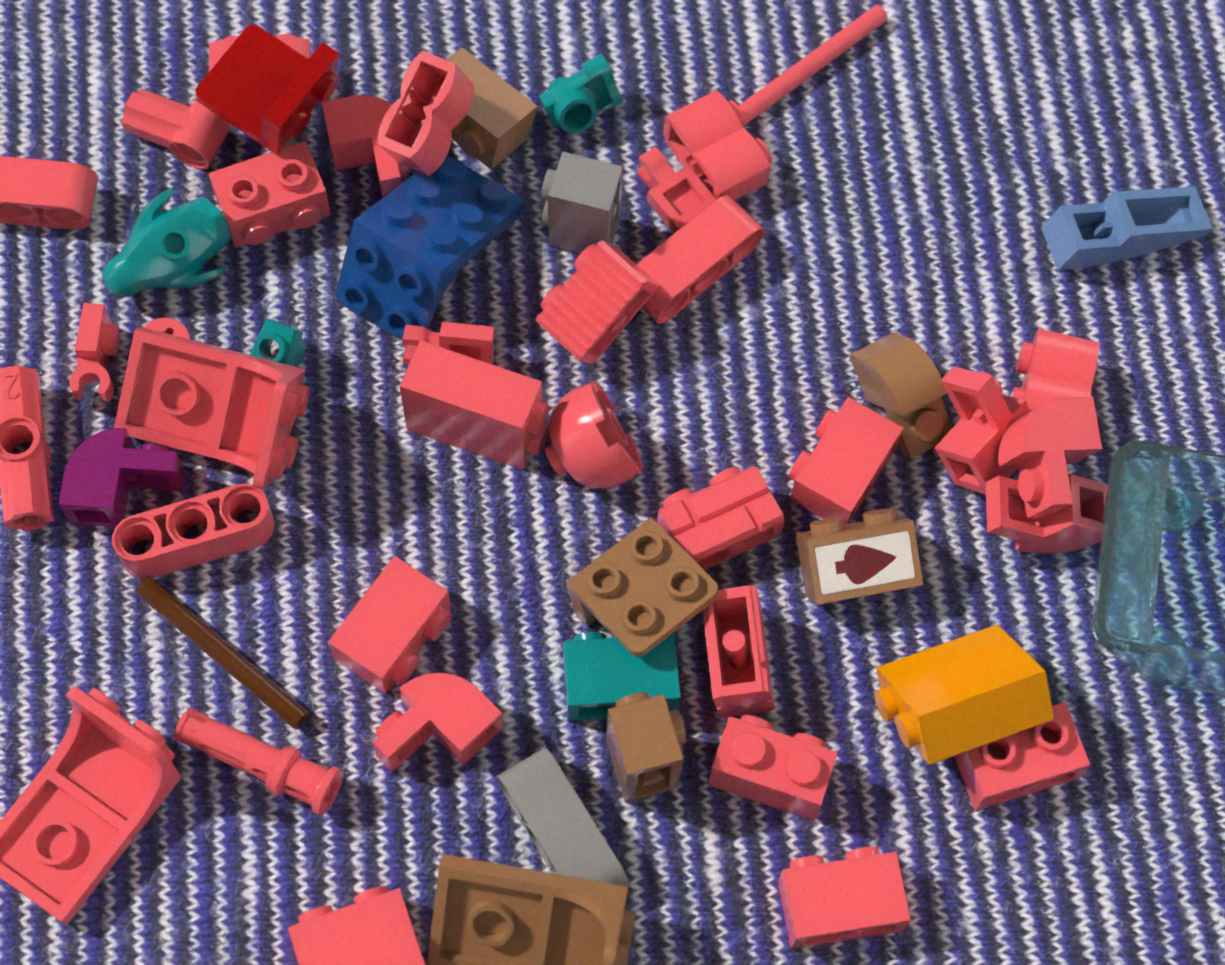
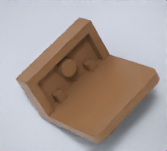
M652 517L566 582L573 611L587 627L598 619L634 657L646 655L714 602L719 594L717 583Z

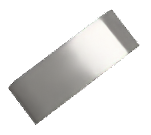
M547 748L539 750L496 776L504 796L551 873L630 887V882L621 864Z

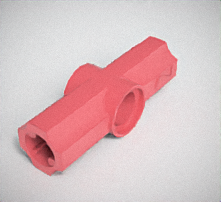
M20 365L0 368V488L4 525L8 529H20L23 531L43 529L45 525L54 521L49 474L52 453L45 435L40 376L36 369L24 368ZM23 442H33L25 452L11 454L17 445Z

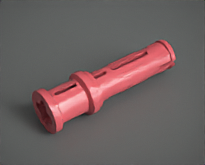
M192 707L187 709V713H183L174 733L176 741L192 748L194 747L211 757L256 776L258 779L266 782L265 786L269 789L270 793L276 796H281L285 793L311 805L312 812L319 816H323L329 810L341 787L344 775L343 769L336 766L330 769L303 758L301 750L293 746L289 748L284 747L281 750L268 745L234 727L212 719Z

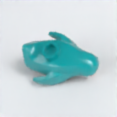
M173 188L165 190L142 209L133 224L129 240L120 253L106 264L102 271L103 282L106 288L117 297L124 298L135 296L144 290L160 287L170 289L195 288L219 277L226 271L225 266L214 267L208 270L199 269L232 239L222 212L203 196L161 213L163 206L171 199L175 192Z

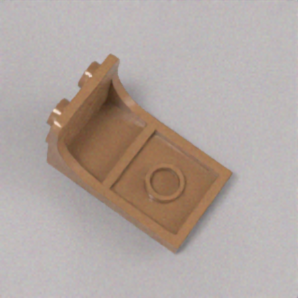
M443 854L438 869L427 965H627L636 912L624 910L628 891L627 886Z

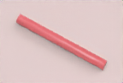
M879 5L873 6L741 103L738 107L743 114L745 125L886 22L887 14L884 9Z

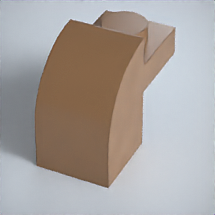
M893 332L849 355L866 401L884 408L889 420L904 427L898 442L902 455L912 459L935 447L953 428L941 397L947 394L940 381L942 377L927 353L914 340Z

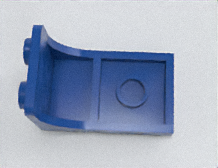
M448 155L441 166L430 176L417 171L353 221L336 290L338 302L400 340L403 338L405 325L422 326L429 330L435 310L453 278L471 258L521 217L526 200L508 191L502 184L487 179L468 168L462 161Z

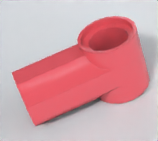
M144 89L131 93L125 104L124 116L121 121L125 132L169 148L170 152L178 160L197 169H207L231 129L230 123L199 102H193L188 107Z

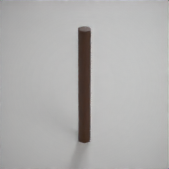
M151 577L144 578L138 584L135 593L279 717L295 730L304 725L310 716V712Z

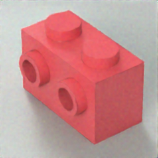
M306 141L282 148L277 155L270 152L208 173L217 203L225 217L235 248L246 244H262L273 235L293 228H308L317 224L321 219L331 216L326 189Z
M1066 702L1052 706L1053 720L954 755L974 811L1077 780L1087 770L1090 762Z
M743 715L741 719L729 716L711 768L708 786L815 821L822 805L838 752L827 749L825 741L809 734L797 733L794 737L773 731L771 723L755 716Z

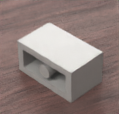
M562 151L557 169L547 170L541 190V199L546 200L541 224L548 226L549 246L581 254L588 246L592 244L597 246V243L602 240L610 244L613 243L621 218L623 166Z

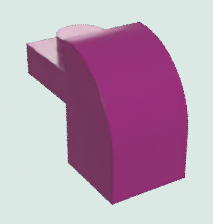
M126 428L105 430L86 439L70 456L64 471L59 506L70 524L116 527L125 519L130 488L183 492L185 470L177 451H172L168 447L158 444H144L140 446V449H135Z

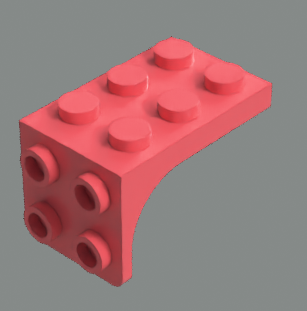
M138 327L134 330L114 428H126L129 436L240 466L254 474L253 487L264 490L275 478L281 479L285 468L290 469L293 465L298 447V438L291 436L296 417H303L310 394V386L303 385L306 369Z
M72 686L65 695L72 704V717L60 745L0 820V878L65 926L68 925L182 778L172 763L176 755L164 745L166 739L160 733L139 719L132 727L131 723L118 713L121 708L108 696L95 688H92L88 694H85L75 686Z

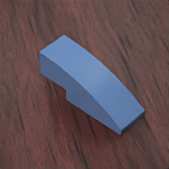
M1193 186L1112 192L1103 203L1061 205L1041 226L1057 270L1060 271L1108 264L1147 255L1208 235L1213 230V227L1196 187Z

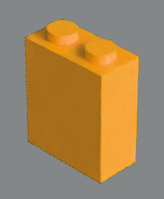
M998 624L876 667L881 689L874 691V697L881 717L886 723L892 721L896 725L903 744L907 748L913 746L928 765L1054 719L1046 671Z

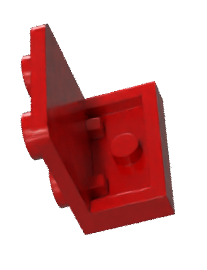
M249 25L197 86L196 100L277 155L290 138L296 139L302 133L310 120V112L318 102H326L335 91L340 81V76L336 74L340 53L322 42L311 57L307 59L260 26Z

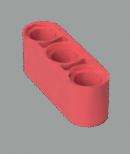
M0 156V223L71 230L86 228L90 223L98 185L97 173L91 168L78 163Z
M729 195L721 196L637 263V266L659 284L657 290L641 308L658 324L667 322L747 257L762 240L765 229Z
M237 484L132 515L122 520L115 527L112 535V545L130 575L142 580L146 577L153 579L259 547L271 538L275 529V521L268 499L261 489L255 488L251 484ZM255 509L260 511L257 518L249 523L235 521L240 512L244 510ZM199 524L207 526L206 531L196 539L183 538L184 532L189 527ZM143 540L154 541L148 552L142 555L130 554L131 548L136 543Z

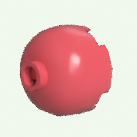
M595 380L587 385L582 384L559 400L551 412L548 426L552 444L545 448V452L558 475L561 476L568 472L578 484L592 489H610L633 479L636 474L644 469V465L630 432L625 435L623 428L613 413L617 411L616 407Z

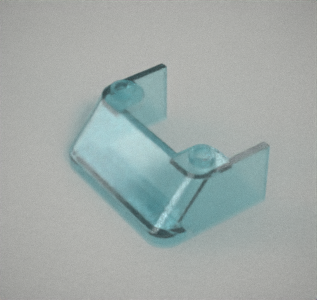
M1147 441L1128 442L1118 449L1109 466L1092 617L1093 634L1100 645L1151 682L1225 696V654L1189 648L1184 640L1175 632L1153 626L1162 531L1178 533L1192 528L1202 515L1204 498L1225 502V455Z

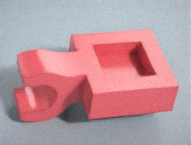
M656 147L639 156L638 160L643 166L637 169V174L651 188L647 194V202L673 233H676L717 200L689 165L676 173Z
M83 303L75 352L78 356L77 366L69 382L71 392L76 400H82L84 387L90 382L100 383L99 395L103 402H109L114 393V385L107 372L109 356L117 355L120 334L118 325L112 323L104 304Z

